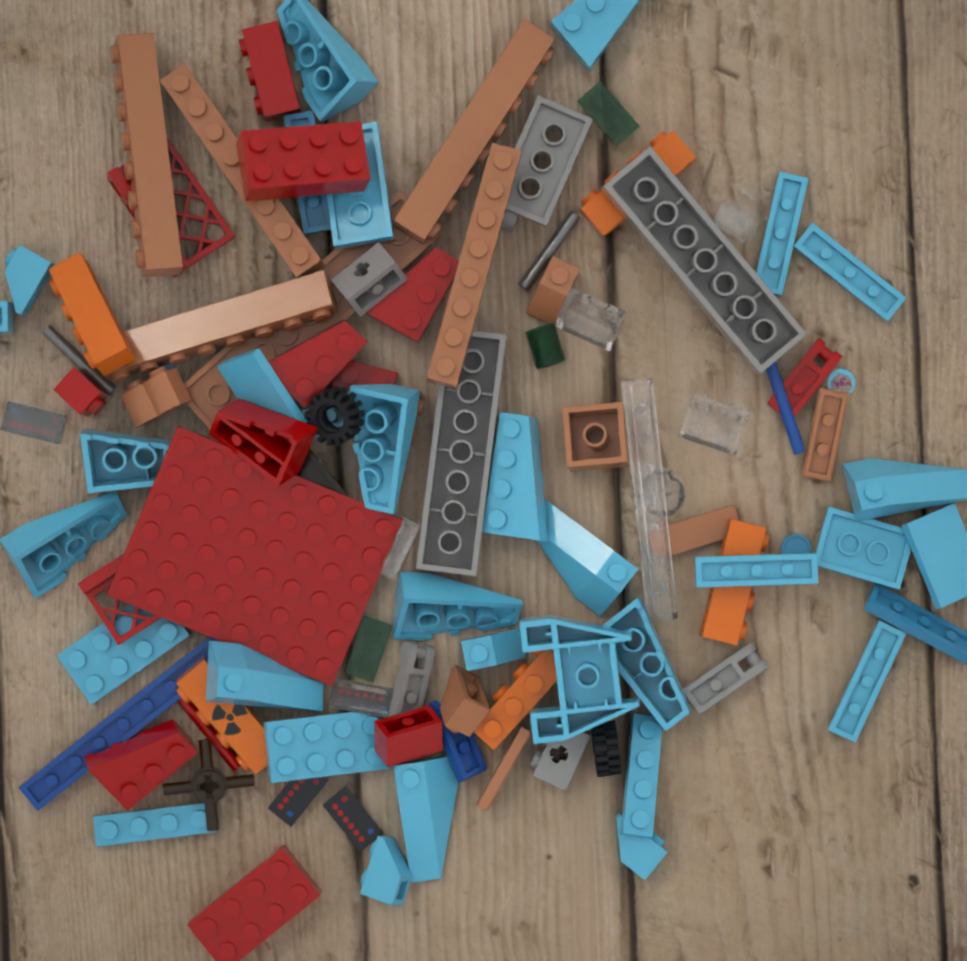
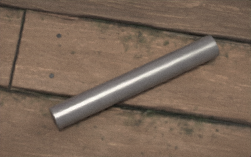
M572 211L569 212L518 284L526 291L531 288L580 219L578 215Z
M51 325L45 329L42 334L104 390L108 396L116 389V386L102 376L97 368L92 370L85 357Z

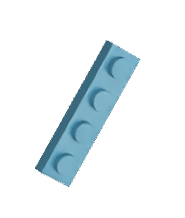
M780 171L777 175L756 268L757 275L772 293L777 296H782L809 179Z
M814 223L810 224L793 246L796 251L885 322L889 321L906 299L904 295Z
M817 553L694 556L696 588L818 584Z
M877 620L827 730L856 743L907 633Z
M636 713L631 715L620 835L649 839L653 837L662 726L654 716Z
M203 802L93 816L96 847L217 832V830L207 831L205 804Z

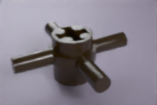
M211 739L198 740L201 768L194 773L191 781L164 783L163 793L164 796L193 793L197 800L205 804L207 831L219 830L217 801L224 796L226 789L255 786L254 774L225 777L221 770L213 767ZM210 776L213 782L218 783V788H215L212 792L201 790L200 784L205 782V777Z

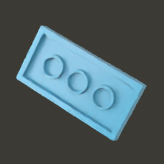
M378 122L362 124L371 178L365 191L327 194L332 240L335 249L395 240Z
M129 604L120 611L134 614L136 606ZM141 608L139 611V615L151 617L154 615ZM117 614L114 627L120 636L131 630L133 617ZM162 617L132 638L118 645L103 622L58 654L57 658L88 702L93 705L191 634L185 626ZM138 618L136 626L145 620Z
M343 712L263 722L269 782L277 783L390 769L376 753L374 741V721L385 717L357 712Z

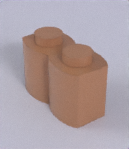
M165 366L160 367L149 373L150 379L144 382L142 378L127 385L129 391L123 393L121 398L136 428L150 424L192 401L177 368L167 370Z

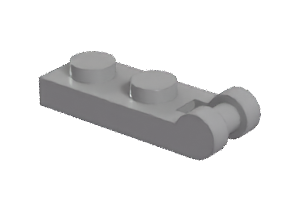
M408 641L402 643L400 647L401 662L388 717L423 707L435 656V649L432 645L422 644L417 646L416 643ZM416 658H418V666L414 667Z
M752 642L683 689L699 715L769 668L766 661H761L756 654L757 648ZM744 659L751 666L746 672L738 664Z

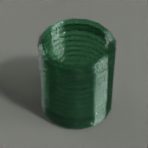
M555 323L543 325L524 333L528 341L527 344H529L528 347H530L529 350H531L530 353H532L531 356L534 359L535 369L537 370L564 362L567 359L565 358L566 355H564L565 352H563L564 349H562L563 346H561L562 343H560Z

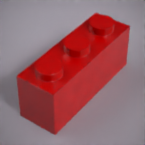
M274 21L242 29L244 38L239 39V44L243 57L249 56L251 67L246 68L250 86L256 85L259 96L254 97L257 114H263L267 122L283 118V115L300 113L301 109L278 22Z

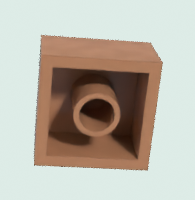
M623 402L562 407L566 462L570 472L630 467L626 408Z

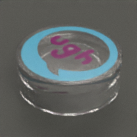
M837 368L828 374L825 384L828 389L849 392L850 396L856 389L857 379L851 370Z

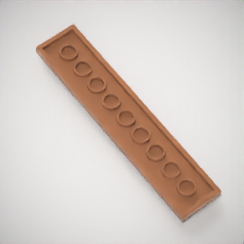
M402 191L389 200L392 223L408 199ZM393 225L395 240L379 243L403 271L436 242L441 235L438 233L433 241L427 238L423 245ZM377 243L334 249L322 260L325 266L318 271L324 270L330 278L338 308L337 312L331 313L330 318L322 321L311 319L302 322V326L296 329L285 330V328L273 331L274 334L267 338L257 339L252 337L244 340L245 343L240 346L231 348L226 346L184 383L192 400L187 405L209 430L217 411L237 399L216 366L224 360L257 348L261 350L268 361L343 319L347 321L356 311L331 279Z

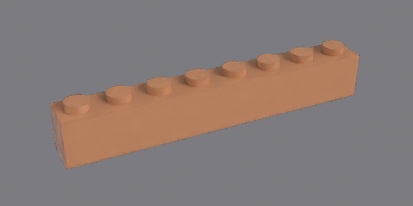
M524 19L393 222L395 227L423 245L427 238L433 241L442 227L438 221L444 213L450 215L456 206L458 199L454 197L460 187L466 190L475 175L471 173V170L476 163L483 164L489 155L490 149L487 148L492 138L498 140L507 127V124L503 123L508 113L514 115L523 102V99L519 96L525 88L531 90L537 81L539 74L536 73V70L540 64L547 65L556 51L551 48L555 38Z
M154 33L117 35L114 45L110 46L111 63L117 66V74H114L115 93L120 92L121 103L117 104V115L119 122L124 123L125 132L121 133L122 151H127L128 162L124 163V173L126 180H131L132 191H128L129 209H134L135 220L131 222L133 239H138L139 250H135L136 267L141 268L142 277L179 275L183 264Z
M182 64L162 78L160 81L296 278L315 273L325 266L279 199L245 201L236 146L238 139L186 64Z
M493 142L491 144L428 371L427 382L457 390L522 150Z
M324 270L123 331L136 360L104 377L113 382L126 381L130 378L131 374L138 372L147 374L158 369V366L167 363L178 365L186 362L187 357L197 354L199 356L211 355L216 352V348L226 345L230 348L244 344V340L252 337L257 339L267 338L273 335L275 330L285 328V330L296 329L302 326V322L314 319V321L328 319L331 317V313L338 311L330 278Z

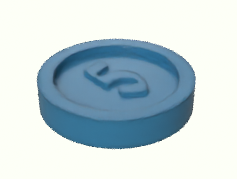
M792 534L783 540L781 554L811 553V544L805 536Z

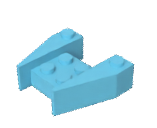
M553 615L520 619L519 626L523 653L554 650L560 706L531 709L530 719L533 744L565 741L639 707V697L622 699L615 643L632 641V632Z

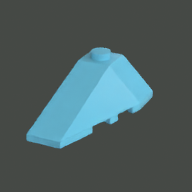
M394 384L351 385L350 393L354 392L357 395L353 400L355 402L361 400L363 404L358 409L365 410V415L360 417V419L365 420L364 425L359 427L362 430L359 434L355 435L354 442L352 443L354 453H357L360 468L358 475L364 506L367 509L394 515L415 427L420 390Z
M876 458L842 463L841 465L856 522L967 500L966 469Z
M114 491L25 523L2 537L0 543L21 579L36 599L59 585L68 576L66 572L77 560L82 562L88 556L85 552L96 541H102L127 516V513L118 494Z
M544 498L547 510L546 527L549 532V542L538 540L537 542L576 599L601 616L621 593L638 568Z
M400 572L395 591L393 639L425 641L433 639V634L450 632V635L454 636L460 635V630L476 627L478 630L484 631L517 625L523 602L517 598L431 573Z
M209 641L206 702L323 712V682L293 671L240 643Z
M447 755L410 760L399 765H393L408 866L412 875L411 883L441 879L458 789V780Z

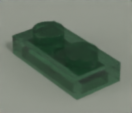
M601 81L577 100V103L590 118H593V121L616 147L640 127Z
M364 615L345 673L374 682L393 627L392 624Z

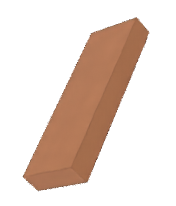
M823 387L818 388L801 476L832 481L849 392Z
M730 505L647 531L655 559L660 560L726 539L729 524H727L728 518L739 521L735 506Z
M520 725L481 794L477 807L484 811L489 810L531 735L530 729Z

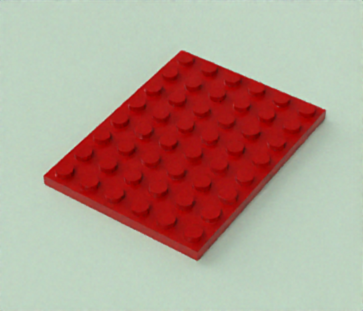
M178 425L107 595L219 641L240 643L293 671L333 686L403 519L393 514L367 509L364 506V502L299 475H295L282 485L277 486L233 453L229 447Z

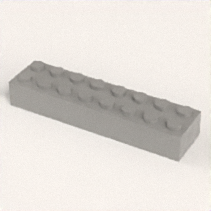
M650 146L600 188L755 374L764 372L807 335Z
M473 330L457 390L439 385L416 569L477 576L506 334Z

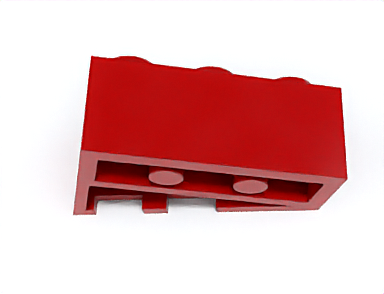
M435 247L405 275L408 279L367 311L366 315L419 344L454 281L459 260Z
M343 319L268 360L288 393L306 408L307 404L312 401L311 398L319 394L367 341Z
M238 398L217 411L209 435L221 444L229 447L233 453L277 486H280L300 472L318 427Z
M171 719L138 733V736L123 743H120V741L111 745V748L97 754L90 753L84 756L88 770L128 811L198 752L190 736L174 719Z

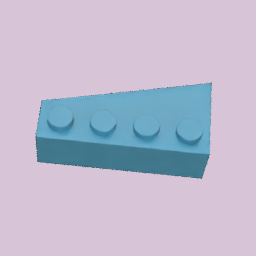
M575 0L551 21L550 28L589 73L641 0Z
M504 412L499 414L482 529L484 533L549 542V532L546 527L547 510L543 494L544 476L541 471L540 460L542 455L539 422L537 418Z
M84 428L80 433L88 493L152 487L171 440Z
M638 597L602 626L632 632V641L615 642L619 673L662 728L667 731L688 715L692 709L642 598Z

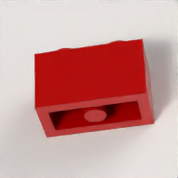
M75 367L53 389L83 416L89 417L92 414L96 416L107 405L105 399L108 394L82 370Z
M428 705L374 721L375 751L387 767L443 751L442 720Z

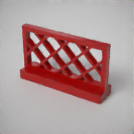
M167 137L168 151L173 157L171 176L173 174L183 175L190 182L188 193L173 190L174 195L186 197L184 213L176 212V216L182 218L179 233L180 245L182 239L199 243L197 254L188 260L181 253L183 268L179 273L180 275L187 268L234 239L235 235ZM175 161L181 170L174 168ZM124 165L119 168L117 166L107 173V180L135 220L134 209H129L128 191H132L131 180H126ZM192 186L197 192V194L191 193ZM190 198L203 201L206 205L205 217L187 214ZM209 211L214 219L208 218ZM186 219L203 222L200 238L183 234ZM206 224L219 225L225 236L217 241L204 239ZM202 244H208V245H209L208 247H206L205 249H203V250L201 251V249H202Z
M123 554L77 583L118 645H121L162 618L155 614L151 617L139 615L140 608L138 607L135 608L134 614L118 611L120 602L118 599L115 600L114 609L101 607L95 596L105 590H109ZM105 611L112 613L111 621ZM117 614L133 617L131 630L122 636L119 635L114 627ZM138 618L145 620L136 626Z

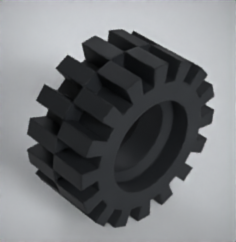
M333 387L311 398L312 401L306 406L310 410L305 412V418H310V421L306 422L307 424L318 427L316 435L320 436L317 441L323 443L327 440L326 445L332 446L336 444L337 446L359 434L362 430L359 427L363 426L365 422L360 417L365 415V410L358 409L363 404L361 400L357 402L353 400L357 396L354 392L347 394V388L339 389V387ZM329 405L338 407L342 412L344 422L341 427H335L329 422L326 414Z
M611 720L591 728L597 777L622 774L615 720Z

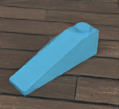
M285 0L277 9L287 44L292 46L296 61L293 62L295 70L301 74L304 88H302L304 98L319 121H325L360 103L379 83L364 60L308 0Z

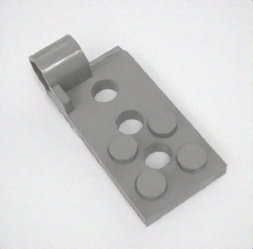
M540 95L537 96L515 146V149L522 150L521 158L501 229L511 233L519 216L544 227L547 226L593 118ZM550 128L558 129L562 134V139L558 142H551L546 138L545 132ZM537 155H545L550 160V166L545 169L537 168L533 159ZM531 181L538 186L539 191L533 196H528L522 191L521 186L525 182Z

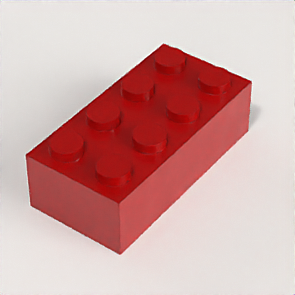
M361 121L244 130L240 132L236 143L245 201L363 192L371 179Z
M284 844L194 916L187 926L215 961H240L321 895L322 890Z

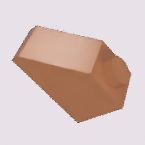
M552 256L526 313L553 326L580 268Z
M454 665L451 670L440 706L444 725L451 732H460L470 737L490 711L480 676L457 665Z

